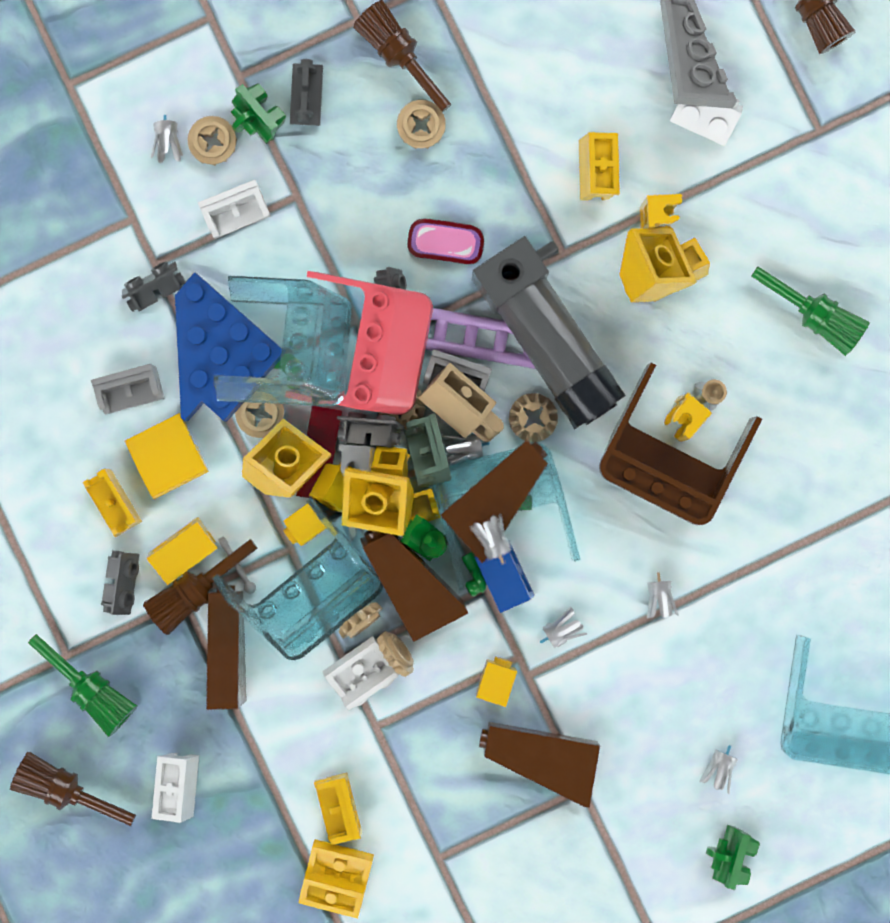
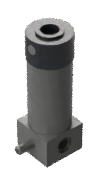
M526 236L473 269L471 280L493 313L497 314L499 312L575 430L584 423L586 425L590 424L617 406L616 402L626 395L608 367L602 363L547 280L549 271L543 261L557 253L559 250L558 246L554 241H551L535 251ZM511 271L516 274L517 279L508 281L502 276V273Z

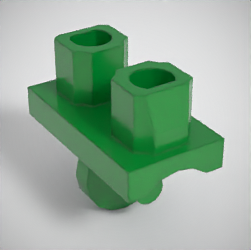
M259 83L248 88L241 84L235 89L237 94L232 100L235 108L231 113L236 118L232 128L237 133L245 129L250 136L257 132L267 144L274 139L275 133L284 123L286 115L278 106H274L267 112L264 110L261 104L266 102L268 96Z
M417 514L413 520L410 519L404 536L401 539L403 544L430 562L432 558H438L443 555L448 546L446 535Z
M727 825L724 838H719L717 848L707 847L706 854L713 857L711 868L714 869L712 878L724 884L726 888L733 890L736 889L737 885H748L751 870L743 865L745 855L752 857L757 855L760 846L759 841L739 828Z

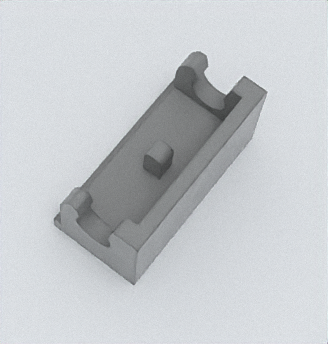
M433 349L423 384L429 385L451 363L481 390L485 391L492 371L491 368Z
M152 364L91 380L100 410H103L105 415L165 399L157 368Z
M339 444V451H342L341 472L343 476L346 467L348 468V465L354 469L371 472L376 448Z

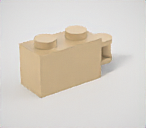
M451 363L430 382L418 398L464 438L473 432L482 441L490 442L504 428L502 420L491 411L497 402Z

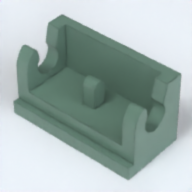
M429 414L427 417L407 422L408 430L405 431L419 488L452 480L436 414Z

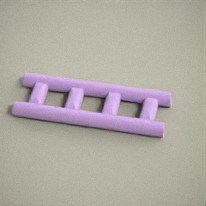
M433 308L431 320L436 321L433 339H427L425 350L433 351L435 349L452 355L536 369L525 351L523 354L505 351L508 333H513L504 320ZM448 323L466 326L463 344L445 341ZM478 328L496 331L493 349L475 346Z

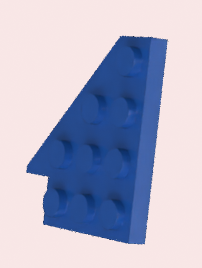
M194 272L175 294L181 418L188 422L198 409L205 404L223 421L227 422L287 352L199 274Z

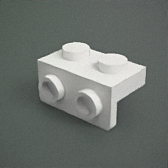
M737 98V103L733 109L677 104L670 121L726 146L742 114L743 106L739 104L740 101Z
M373 636L322 671L326 680L341 697L348 711L355 706L364 704L371 695L391 685L394 679L399 676L389 666L387 660L383 658L384 655L379 650V644Z

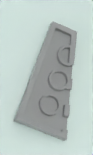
M661 0L660 5L674 104L733 109L737 103L734 92L730 93L727 88L726 81L728 78L724 69H719L715 59L717 52L713 43H709L705 36L706 26L695 1Z

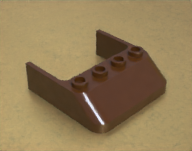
M649 363L645 367L611 434L599 463L600 474L606 481L691 524H707L713 519L762 418L756 416L749 419L727 465L723 469H716L629 424L628 421L656 367L655 364Z

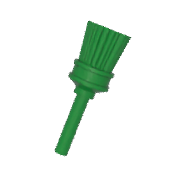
M759 266L751 275V277L799 307L798 312L803 314L802 326L808 327L816 335L819 333L844 356L852 351L870 324L869 321L838 307L839 303L829 299L825 293L816 298L810 295L806 298Z
M37 634L29 640L28 644L70 681L69 686L73 688L70 700L73 703L76 702L82 711L86 710L108 737L113 735L137 709L138 706L110 687V681L105 680L100 672L95 671L86 674L84 671L78 672Z

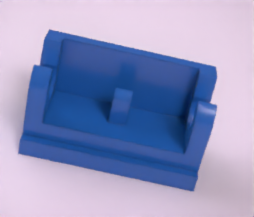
M510 540L508 541L511 550L502 555L504 564L501 563L499 556L487 559L483 563L475 556V560L500 613L525 603L535 596Z

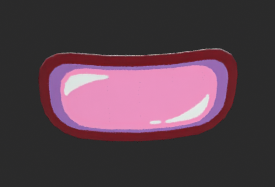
M418 219L409 229L407 247L409 252L418 258L469 265L478 262L481 258L484 236L481 230L473 225L434 219Z

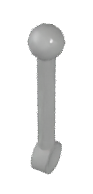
M222 536L218 539L227 555H230L233 551L226 538ZM238 563L234 567L245 584L244 590L246 593L252 594L256 590V585L249 581L241 565Z

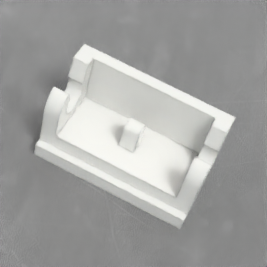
M256 180L198 202L208 229L214 239L271 217Z
M169 753L157 756L152 819L181 823L194 817L199 755L177 756L178 753Z

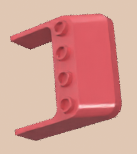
M307 271L306 277L359 287L364 291L365 300L347 394L340 396L297 386L286 388L285 394L359 410L402 415L411 411L416 401L433 313L431 299L421 292Z

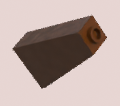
M526 440L441 514L443 519L481 563L487 560V555L484 553L485 548L470 527H474V523H479L486 532L485 522L490 521V518L495 515L499 523V515L501 514L505 532L548 465L544 459L547 453L536 441L531 444Z
M367 530L364 533V537L360 539L362 547L413 642L469 614L462 598L416 552L401 542L402 538L399 535Z
M235 585L216 586L217 592L208 593L206 710L239 709L247 701L243 591H235Z
M493 722L488 723L487 730H481L479 747L484 748L485 758L583 807L590 808L600 751L598 741Z

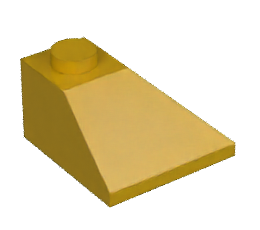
M632 228L628 231L619 276L631 303L652 302L690 287L697 282L673 228Z
M282 419L243 458L242 477L265 495L291 498L331 457V453L285 419Z
M346 467L344 470L342 526L404 536L412 517L414 490L409 478Z

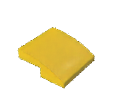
M180 413L125 440L131 457L153 499L209 472L201 452L194 443Z
M314 839L298 903L358 919L374 854L336 844L331 845V843Z

